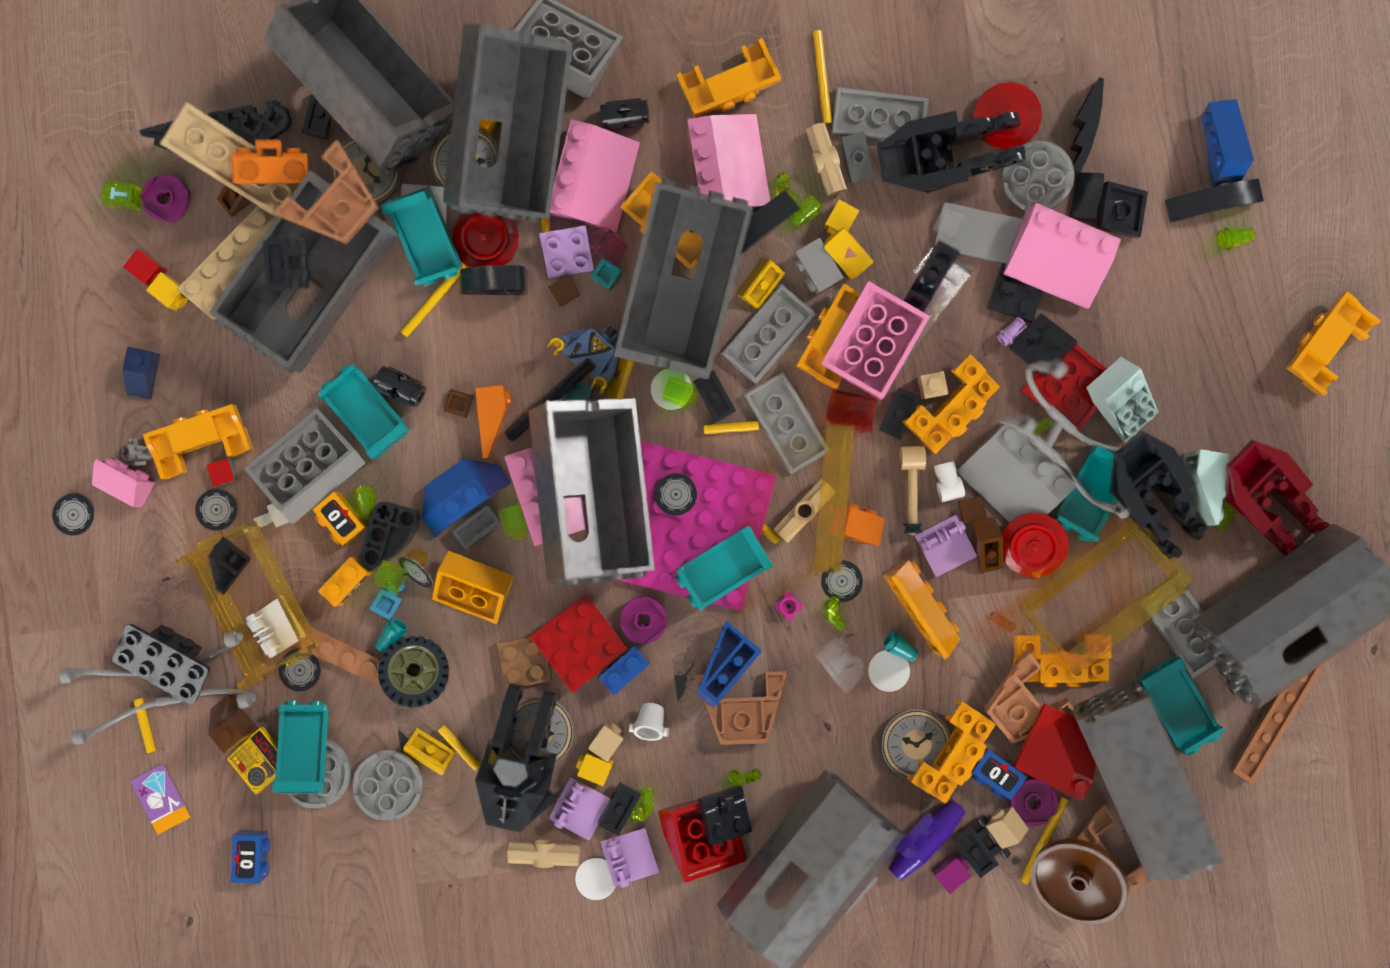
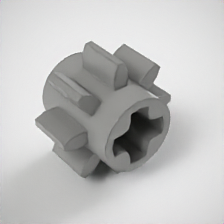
M144 438L128 439L129 444H124L122 447L123 459L126 462L130 461V466L146 465V460H150L152 455L144 443Z

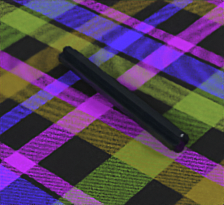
M587 358L582 361L531 409L545 402H558L596 367L592 360ZM529 411L505 431V435L510 441L516 440L530 427Z

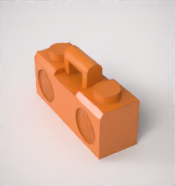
M255 140V152H251V148H236V152H229L231 182L301 183L308 174L307 153L301 152L300 148H285L286 152H282L281 140ZM262 150H275V155H262Z

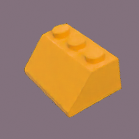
M448 551L437 572L432 600L497 624L510 593L514 576Z

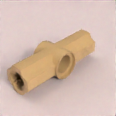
M818 123L805 129L812 150V161L816 172L820 174L827 197L846 191L847 188L839 167V156L835 146L832 147L825 123Z
M821 478L773 530L789 543L836 491ZM802 504H807L811 510L809 516L805 518L801 517L798 513V508Z
M536 840L534 842L510 841L508 845V863L533 864L537 868H551L554 865L579 866L580 844H559L552 840Z

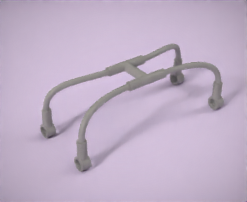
M1055 360L1052 363L1040 361L1030 364L1026 368L1025 374L1027 383L1038 402L1046 409V413L1055 420L1045 440H1043L1038 434L1032 433L1036 428V422L1028 415L1022 418L1012 416L1008 418L1000 417L999 422L1029 437L1036 447L1053 462L1061 466L1065 473L1077 484L1076 488L1089 502L1102 508V510L1115 513L1120 518L1128 517L1130 513L1119 502L1117 504L1107 501L1101 502L1092 497L1081 485L1068 465L1061 459V455L1052 446L1063 428L1069 434H1073L1081 441L1093 447L1098 445L1113 453L1120 448L1096 442L1081 434L1054 406L1049 405L1038 391L1032 378V370L1037 369L1038 371L1052 373L1056 378H1060L1067 371L1064 363L1060 360Z
M235 631L225 633L224 646L195 659L202 662L237 646L244 636ZM78 668L59 670V679L62 684L73 682L75 678L81 675L137 676L128 670ZM231 688L201 690L199 695H238L237 703L240 709L251 707L252 703L256 700L254 692ZM173 695L156 698L154 701L131 708L94 729L73 731L72 741L75 745L87 743L88 739L92 738L95 734L136 713L138 710L184 701Z

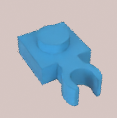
M396 577L390 580L388 592L381 589L370 607L371 611L390 621L403 601L397 596L406 587V583L403 582L400 588H395L394 582Z

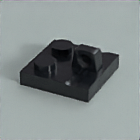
M1110 181L1103 182L1096 229L1132 238H1140L1148 191Z
M1002 263L987 309L1033 322L1043 291L1004 275L1006 264Z
M1040 313L1009 348L1014 354L1030 365L1040 361L1049 363L1055 360L1062 361L1078 343L1075 338ZM1035 369L1045 378L1049 375L1048 372H1042Z
M737 785L698 798L708 845L713 846L752 832L742 786Z

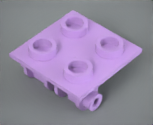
M585 225L539 233L548 278L594 271Z
M957 515L915 535L935 577L977 557L964 531L965 526L962 521H959Z
M570 777L548 819L554 821L556 827L560 829L565 827L590 841L598 826L597 822L610 798Z
M646 828L601 841L614 887L620 885L623 888L630 885L629 882L659 873Z

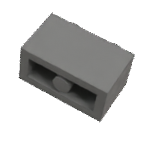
M820 238L795 252L794 257L796 259L793 262L799 272L803 271L807 277L805 282L811 292L815 291L819 295L843 280L844 277L830 254L824 249V244Z

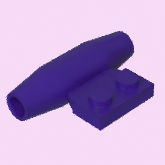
M951 799L934 813H927L895 847L898 853L888 869L899 880L903 881L923 866L944 844L966 811Z

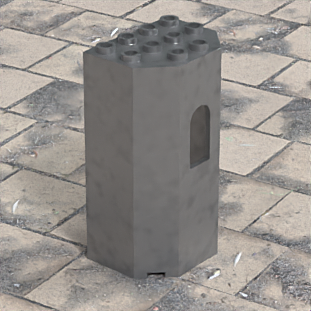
M295 0L289 3H281L275 9V16L268 25V31L263 40L386 176L418 162L424 156V152L432 145L435 146L439 139L446 134L452 124L454 101L363 0Z
M463 24L443 202L450 204V209L471 214L477 212L487 216L500 215L511 219L524 218L534 222H540L541 218L549 219L573 42L482 24ZM480 119L501 122L496 161L488 168L481 167L476 160Z
M309 171L291 196V199L309 212L331 185L312 171ZM372 215L349 243L345 244L277 216L209 313L216 317L214 320L216 324L224 329L235 332L234 336L242 342L249 343L252 346L255 345L253 349L256 352L272 360L275 359L273 363L282 370H287L290 373L293 371L302 373L396 240L398 233L378 217ZM304 238L307 240V248L310 250V257H307L308 270H311L313 278L326 287L302 319H291L286 311L288 302L299 288V279H292L293 289H265L263 240L288 239L290 240V248H297L296 239ZM291 257L292 270H298L297 257Z
M662 178V182H656L614 356L709 379L753 207L748 206V201L741 198L733 197L732 201L726 200L722 193L709 190L707 195L700 193L699 187L686 184L684 189L676 187L677 182ZM687 231L699 233L703 240L694 280L671 274L680 237Z
M611 399L590 402H545L528 410L547 583L556 582V586H573L646 577V572L654 571L655 568L636 400ZM583 495L587 535L583 541L575 542L570 539L567 533L564 497Z
M1331 524L1193 620L1198 628L1195 630L1196 634L1207 644L1205 649L1210 657L1214 660L1217 658V665L1215 667L1226 678L1227 682L1225 685L1232 694L1237 693L1246 704L1251 703L1258 709L1390 618V569L1380 556L1376 557L1368 549L1370 545L1362 537L1336 524ZM1318 624V626H1317L1316 628H1314L1313 630H1311L1310 632H1308L1306 635H1304L1303 637H1301L1300 639H1298L1297 641H1295L1293 644H1291L1290 646H1288L1287 648H1285L1288 644H1290L1291 642H1293L1294 640H1296V639L1299 638L1301 635H1303L1304 633H1306L1307 631H1309L1310 629H1312L1314 626H1316V625Z
M1137 679L1092 696L1086 700L1087 703L1084 708L1081 705L1073 709L1075 718L1149 881L1188 879L1193 877L1195 872L1203 869L1212 870L1218 867L1219 863L1224 862L1150 697Z
M824 770L718 901L717 906L720 909V913L731 925V931L739 938L743 936L749 942L748 947L755 954H762L772 961L777 968H802L895 853V847L906 835L838 775ZM791 861H793L809 878L783 909L774 910L767 903V892Z

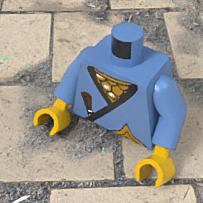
M610 325L600 335L592 328L589 330L582 328L568 332L560 338H553L547 345L548 348L551 345L557 347V350L553 353L555 356L564 349L562 352L577 366L585 359H591L596 367L588 376L594 380L591 389L595 385L601 387L599 394L604 393L607 384L616 374L618 357L614 356L616 349L610 343L619 333Z

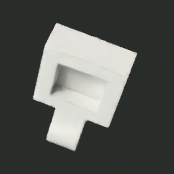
M273 503L267 506L269 513L253 519L257 528L264 527L274 522L276 527L290 522Z

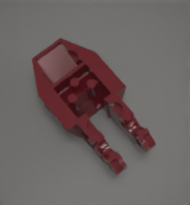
M1251 440L1226 465V503L1247 519L1284 556L1299 546L1293 542L1294 535L1281 524L1282 521L1279 515L1259 507L1260 505L1267 508L1271 505V500L1266 497L1268 493L1278 500L1312 534L1317 535L1330 526L1329 523L1317 516L1319 510L1305 494L1313 484L1288 452Z

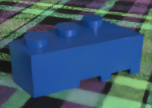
M1237 99L1209 102L1204 113L1201 115V123L1204 127L1212 187L1224 183L1229 184L1242 181L1254 158Z
M727 620L722 626L696 691V694L713 709L762 652L761 649Z

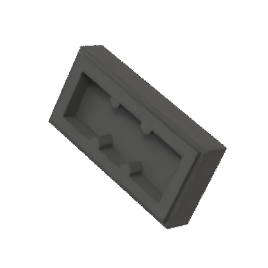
M864 131L840 137L850 183L874 178Z
M486 504L453 529L451 533L465 551L500 525L502 520L493 508Z

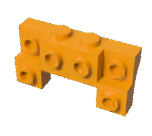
M763 38L758 39V43L746 48V45L741 47L745 63L704 80L698 65L694 67L693 71L683 75L681 72L677 74L678 83L685 99L688 101L694 118L716 110V112L721 109L723 112L735 107V103L752 101L757 97L756 95L759 94V91L781 82L779 71L769 54Z
M652 171L620 207L641 225L639 231L643 234L656 182H662ZM687 231L681 235L675 257L690 270L694 268L699 260L703 244L700 234L695 231Z
M843 284L830 308L824 307L818 318L821 323L818 329L812 328L806 338L809 344L796 365L799 369L812 375L816 380L834 390H837L843 378L821 365L861 295L846 284Z
M1349 292L1341 293L1327 312L1320 313L1313 320L1312 324L1314 326L1310 332L1307 331L1299 339L1300 345L1296 349L1297 353L1286 369L1302 380L1301 384L1319 397L1325 396L1328 393L1326 389L1330 383L1339 378L1326 368L1325 365L1330 363L1350 334L1360 341L1366 340L1369 337L1367 333L1374 325L1379 324L1381 320L1366 310L1357 298Z
M966 354L963 357V362L957 368L951 370L963 384H960L932 415L922 405H918L915 408L916 411L908 419L905 418L902 421L932 454H937L952 437H960L968 429L966 425L972 419L976 420L984 412L983 408L987 404L986 401L1000 388L986 373L987 370L971 354Z
M231 404L210 412L208 409L194 413L195 417L186 419V417L172 420L171 425L142 434L145 444L154 459L160 479L166 480L187 473L182 454L223 441L228 457H234L254 450L248 430L243 426L237 405Z
M1014 634L1012 668L1026 650L1033 655L1042 667L1025 682H1040L1045 687H1057V683H1066V686L1079 687L1081 683H1088V681H1109V659H1111V635L1084 634V653L1041 652L1040 635Z
M959 699L955 701L958 707L952 716L947 715L945 717L946 720L956 727L933 764L930 766L919 759L917 763L920 766L914 776L908 775L906 778L945 804L957 785L962 786L971 777L973 767L984 756V750L987 747L984 742L996 725V723Z

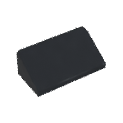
M1081 172L1077 175L1070 218L1087 222L1096 220L1105 174Z

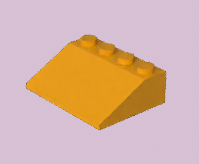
M905 559L882 575L933 653L946 659L960 641L957 635L960 630L953 620L948 621L944 615L947 610L940 600L936 602L931 595L934 591L927 581L923 582L918 574L921 571L914 561L910 563L909 560Z

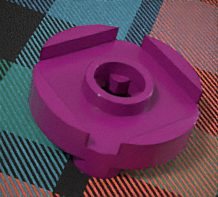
M167 174L150 178L142 188L141 199H143L144 211L150 217L161 222L174 223L187 212L191 201V193L181 180ZM170 193V201L162 204L163 199L160 198L161 195Z
M647 596L637 597L629 601L623 608L620 618L623 633L630 640L637 643L656 641L664 633L667 624L666 611L662 604L656 599ZM638 615H649L648 622L650 624L647 626L642 624L640 626L638 624L640 620Z
M1026 778L1013 798L1009 799V806L1015 809L1026 825L1041 826L1047 823L1048 819L1057 811L1058 799L1050 785L1036 778ZM1031 796L1039 799V803L1035 804V808H1031V805L1027 804Z

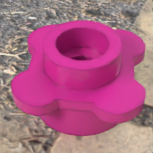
M786 592L784 598L775 603V609L781 611L786 620L793 619L794 614L803 608L802 602L797 601L791 592Z

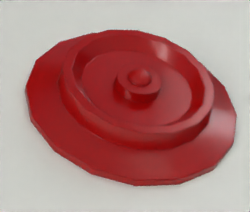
M1015 82L998 83L987 89L978 99L973 113L974 119L984 116L985 118H996L1007 111L1019 113L1021 122L1019 127L981 138L990 146L1003 150L1015 146L1020 147L1028 143L1038 132L1042 120L1041 104L1036 94L1025 85Z
M473 212V214L464 213L459 217L453 229L452 241L460 260L468 267L506 265L513 259L518 249L519 233L516 223L511 218H505L500 215L487 216L477 212Z
M1031 512L1019 515L1007 524L1002 533L1003 561L1012 571L1022 576L1038 578L1050 575L1062 565L1067 557L1069 542L1066 531L1056 519L1047 514Z

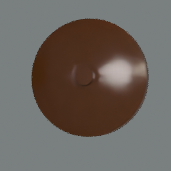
M1080 839L1053 841L1039 851L1032 865L1031 882L1036 895L1050 911L1065 920L1084 925L1102 924L1117 917L1125 907L1129 894L1127 875L1121 864L1112 854L1094 843Z

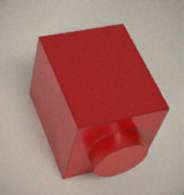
M136 249L123 266V268L147 286L151 285L160 272L165 274L167 271L165 267L150 255L139 249Z

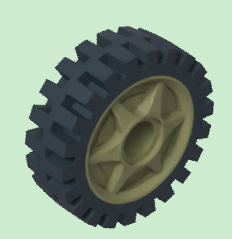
M422 636L403 637L398 642L394 641L389 648H386L378 665V679L383 692L392 702L402 707L419 708L423 707V705L431 704L445 690L449 678V665L444 651L441 650L438 644ZM411 667L420 669V673L416 677L409 676L407 671Z

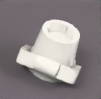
M644 703L641 705L635 724H630L629 732H633L638 738L647 741H657L662 739L663 736L668 737L669 728L663 727V707L655 703Z

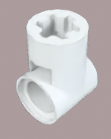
M954 461L934 466L935 474L938 478L936 488L940 501L946 502L965 497L963 482L960 477H957Z

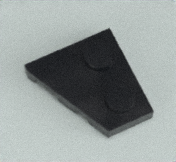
M224 537L220 539L208 555L215 589L224 595L252 559Z

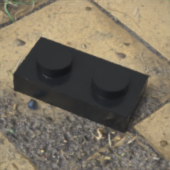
M311 94L302 133L327 140L332 116Z
M714 370L710 372L709 379L698 378L693 381L715 423L736 412Z
M898 388L879 427V431L901 440L907 427L902 421L905 418L908 419L913 414L920 397L902 388Z
M619 782L597 822L598 826L619 836L641 793Z

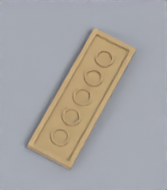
M187 102L160 142L169 150L277 217L274 213L288 196L291 198L301 184L232 183L229 152H236V148H251V152H255V146Z
M257 206L193 271L177 290L214 321L216 317L209 312L277 217Z

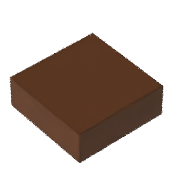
M568 274L548 286L560 307L580 296Z
M450 389L443 411L467 418L474 396Z
M982 496L958 501L964 524L987 519Z

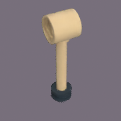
M901 446L899 451L900 469L908 470V523H903V526H906L904 533L916 535L917 533H922V530H920L922 523H918L917 470H925L926 450L925 446Z

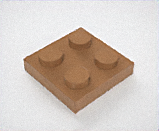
M529 637L497 643L505 689H508L510 683L527 686L552 681L548 661Z

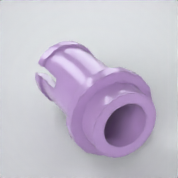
M1016 317L1004 330L998 331L999 334L996 336L998 341L1004 346L1011 345L1013 339L1027 328L1026 323L1021 318Z

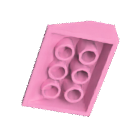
M756 114L710 115L687 119L697 187L700 188V193L708 195L709 190L724 194V199L732 201L733 197L747 200L748 206L753 207L752 209L762 208L770 202Z
M571 119L553 186L550 216L617 233L623 209L620 207L626 200L640 142L598 126Z
M1035 203L1025 211L1003 274L1080 307L1089 309L1114 261L1121 239Z
M868 281L821 365L861 390L882 400L930 316Z
M531 447L504 457L534 546L543 544L533 448ZM583 495L565 496L564 506L568 535L587 529Z

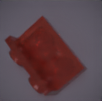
M832 389L825 423L834 428L846 427L857 433H871L878 399Z

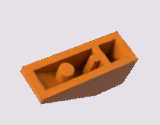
M504 385L475 388L482 457L484 459H491L509 410L508 404H512L511 392L506 390Z

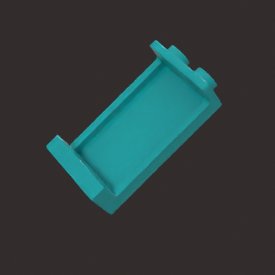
M430 186L386 201L381 206L384 215H390L416 276L414 280L415 286L419 284L428 286L435 283L437 278L444 276L445 279H449L458 274L457 271L462 267V263Z
M354 364L351 366L347 365L338 372L339 376L334 381L329 380L324 383L320 388L322 391L317 395L325 400L367 450V455L371 459L377 460L411 431V428L384 396L377 391V388L373 386V383L358 366Z
M1097 445L1091 447L1076 474V478L1095 499L1101 502L1117 503L1116 498L1109 492L1114 454ZM1075 487L1060 503L1053 518L1061 524L1066 532L1074 531L1078 534V539L1089 544L1091 541H1099L1098 535L1111 512L1102 510V508L1089 502Z
M748 525L676 569L678 575L674 577L681 588L686 586L690 593L687 598L693 608L699 607L701 611L763 571L772 568L773 564Z
M1174 655L1136 679L1150 697L1160 722L1177 751L1184 755H1192L1198 752L1203 744L1218 740L1221 737L1220 734L1225 732V729L1217 723L1184 668L1186 664L1183 659Z
M285 701V705H279L278 707L280 717L276 776L272 791L275 794H324L329 707L323 705L324 702L309 701V705H299V701Z

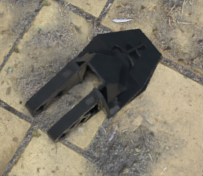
M277 100L266 102L267 110L264 111V116L259 115L257 108H253L252 105L206 113L207 116L255 146V140L276 139L287 132L292 125L288 107L281 106V103ZM276 115L282 117V120H279V125L273 122L277 118ZM253 120L258 122L255 130L250 128V125H253ZM173 121L139 130L141 136L153 138L155 146L174 153L160 144Z
M957 111L908 121L877 145L882 180L889 184L931 193L954 184L968 182L969 177L1025 162L1027 160L1025 146H1015L1002 153L992 154L987 152L984 155L970 158L963 156L955 167L951 145H963L966 142L1019 127L1021 125L1019 113L1007 111L996 118H985L984 116L959 122Z
M1140 431L1114 453L1109 492L1130 513L1129 517L1159 555L1166 560H1170L1173 557L1179 558L1183 552L1180 547L1174 545L1168 539L1171 532L1160 521L1159 510L1145 505L1141 498L1150 501L1153 498V493L1149 491V488L1152 489L1180 527L1190 537L1199 541L1204 536L1203 532L1208 528L1195 517V513L1198 510L1187 493L1195 485V482L1174 447L1144 431Z
M510 683L493 739H488L485 755L475 783L486 825L521 833L547 801L557 757L556 753L546 751L552 727L551 716L557 705V693L544 691L528 747L525 750V761L513 760L502 755L508 748L513 746L512 735L518 719L516 718L518 704L523 697L524 685Z

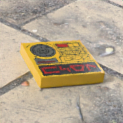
M260 727L227 758L255 795L263 791L276 776L278 744L264 727Z

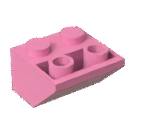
M106 458V460L96 459L93 465L92 485L132 507H142L155 482L148 479L150 475L140 470L133 471L129 469L128 463L117 458L115 460Z

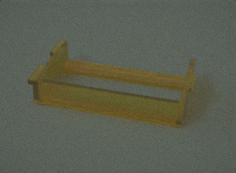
M824 421L823 427L820 428V433L826 434L817 536L814 563H807L806 571L813 576H818V571L841 573L855 426L830 424V421Z
M1132 519L1019 604L1020 612L1035 627L1034 631L1052 652L1055 651L1075 676L1189 590L1190 584L1194 582V579L1175 559L1170 561L1152 542L1155 537L1146 527L1139 528ZM1133 538L1163 570L1167 577L1066 653L1033 612L1129 539Z
M257 521L244 523L225 534L219 531L197 543L198 549L175 560L177 565L189 563L223 633L235 631L244 636L237 646L231 648L246 677L237 683L240 691L266 679L265 674L284 664L290 667L313 655L311 651L320 647ZM243 534L246 535L302 647L301 650L268 667L265 666L228 590L223 595L215 589L208 555L222 537L232 541Z

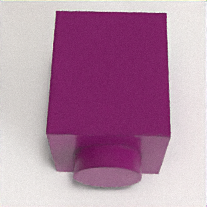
M951 853L931 870L949 894L972 877L967 871L970 868L968 863L962 856L957 858L954 853Z

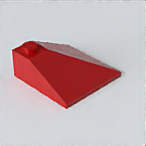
M1044 703L1013 767L1083 802L1094 779L1096 762L1076 718Z
M698 799L658 810L663 835L684 883L746 861L741 836L713 846L708 845Z

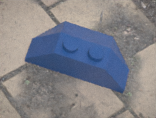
M462 459L425 486L422 520L434 537H437L509 486L511 482L498 464Z

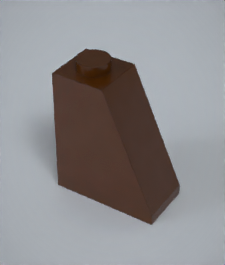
M231 694L224 697L210 710L209 736L223 753L243 744L259 729L247 713L239 708L237 701Z

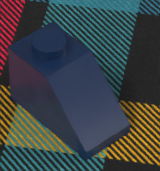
M127 347L123 365L127 395L152 399L160 359L159 353Z

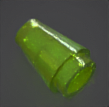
M811 194L807 197L804 196L798 205L800 209L789 220L799 229L820 214L823 206Z
M1225 227L1217 234L1218 246L1226 250L1234 249L1255 240L1253 228Z
M373 485L354 487L355 493H353L361 520L371 519L376 504V490H374Z

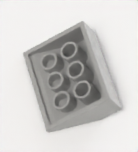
M537 0L514 29V31L573 42L567 89L587 100L598 86L623 40V36L555 0Z
M317 408L247 465L244 470L276 508L294 524L366 464V462Z
M1002 423L956 470V473L1007 522H1011L1019 515L1031 512L1048 514L1077 486L1025 434Z

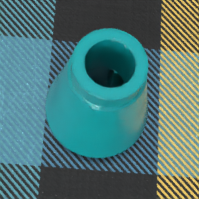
M397 618L387 621L375 644L376 649L384 653L386 648H389L394 641L398 642L400 638L406 636L407 626Z
M891 631L883 642V647L886 648L888 653L911 662L919 654V650L900 632Z

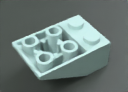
M1123 357L1116 360L1087 387L1093 403L1124 443L1158 413L1141 368Z
M1200 449L1184 453L1183 463L1195 482V485L1187 493L1198 510L1195 513V517L1206 526L1219 525L1224 516L1222 501L1226 496V465L1230 462L1228 460L1229 454Z

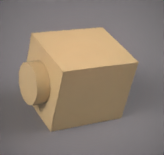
M944 371L917 377L921 401L948 395Z
M605 722L590 743L588 749L608 762L624 739L623 730L612 722L610 725Z
M1013 807L995 810L990 815L991 819L986 825L1002 849L1020 843L1029 830Z

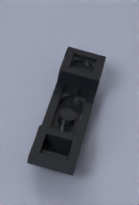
M1259 179L1211 187L1165 200L1170 223L1238 206L1243 207L1264 202Z
M938 240L903 301L924 313L961 251Z

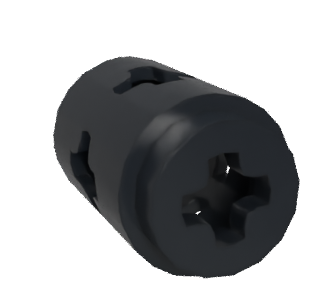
M634 98L608 101L606 104L600 105L603 128L616 130L642 127L644 124L650 123L647 100ZM627 110V117L622 118L623 111Z
M391 366L381 367L373 383L378 392L408 407H417L426 393V386L422 385L421 381ZM404 376H405L408 380H406V379H403V380H402V379H400V377H404ZM392 393H394V394H397V393H398L400 396L394 397V395H393Z

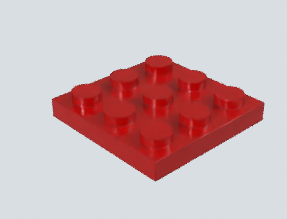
M1076 345L1061 361L1067 367L1065 375L1056 378L1052 373H1049L1045 378L1035 371L1032 378L1046 402L1054 406L1077 428V431H1080L1097 409L1087 387L1107 368ZM1026 383L1020 391L1045 411L1046 409L1038 402L1028 383Z
M586 594L529 637L571 693L628 650Z

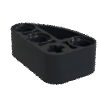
M492 265L460 269V294L527 295L528 270L525 266Z
M380 502L376 504L361 551V563L367 568H376L398 556L415 536L421 522L420 513L414 508L393 502ZM387 508L390 511V516H385L384 513H381L382 509ZM407 512L412 513L414 517L410 525H407L403 520ZM378 528L382 529L385 534L382 541H378L375 538V531ZM371 551H375L378 554V560L375 564L371 563L368 558Z

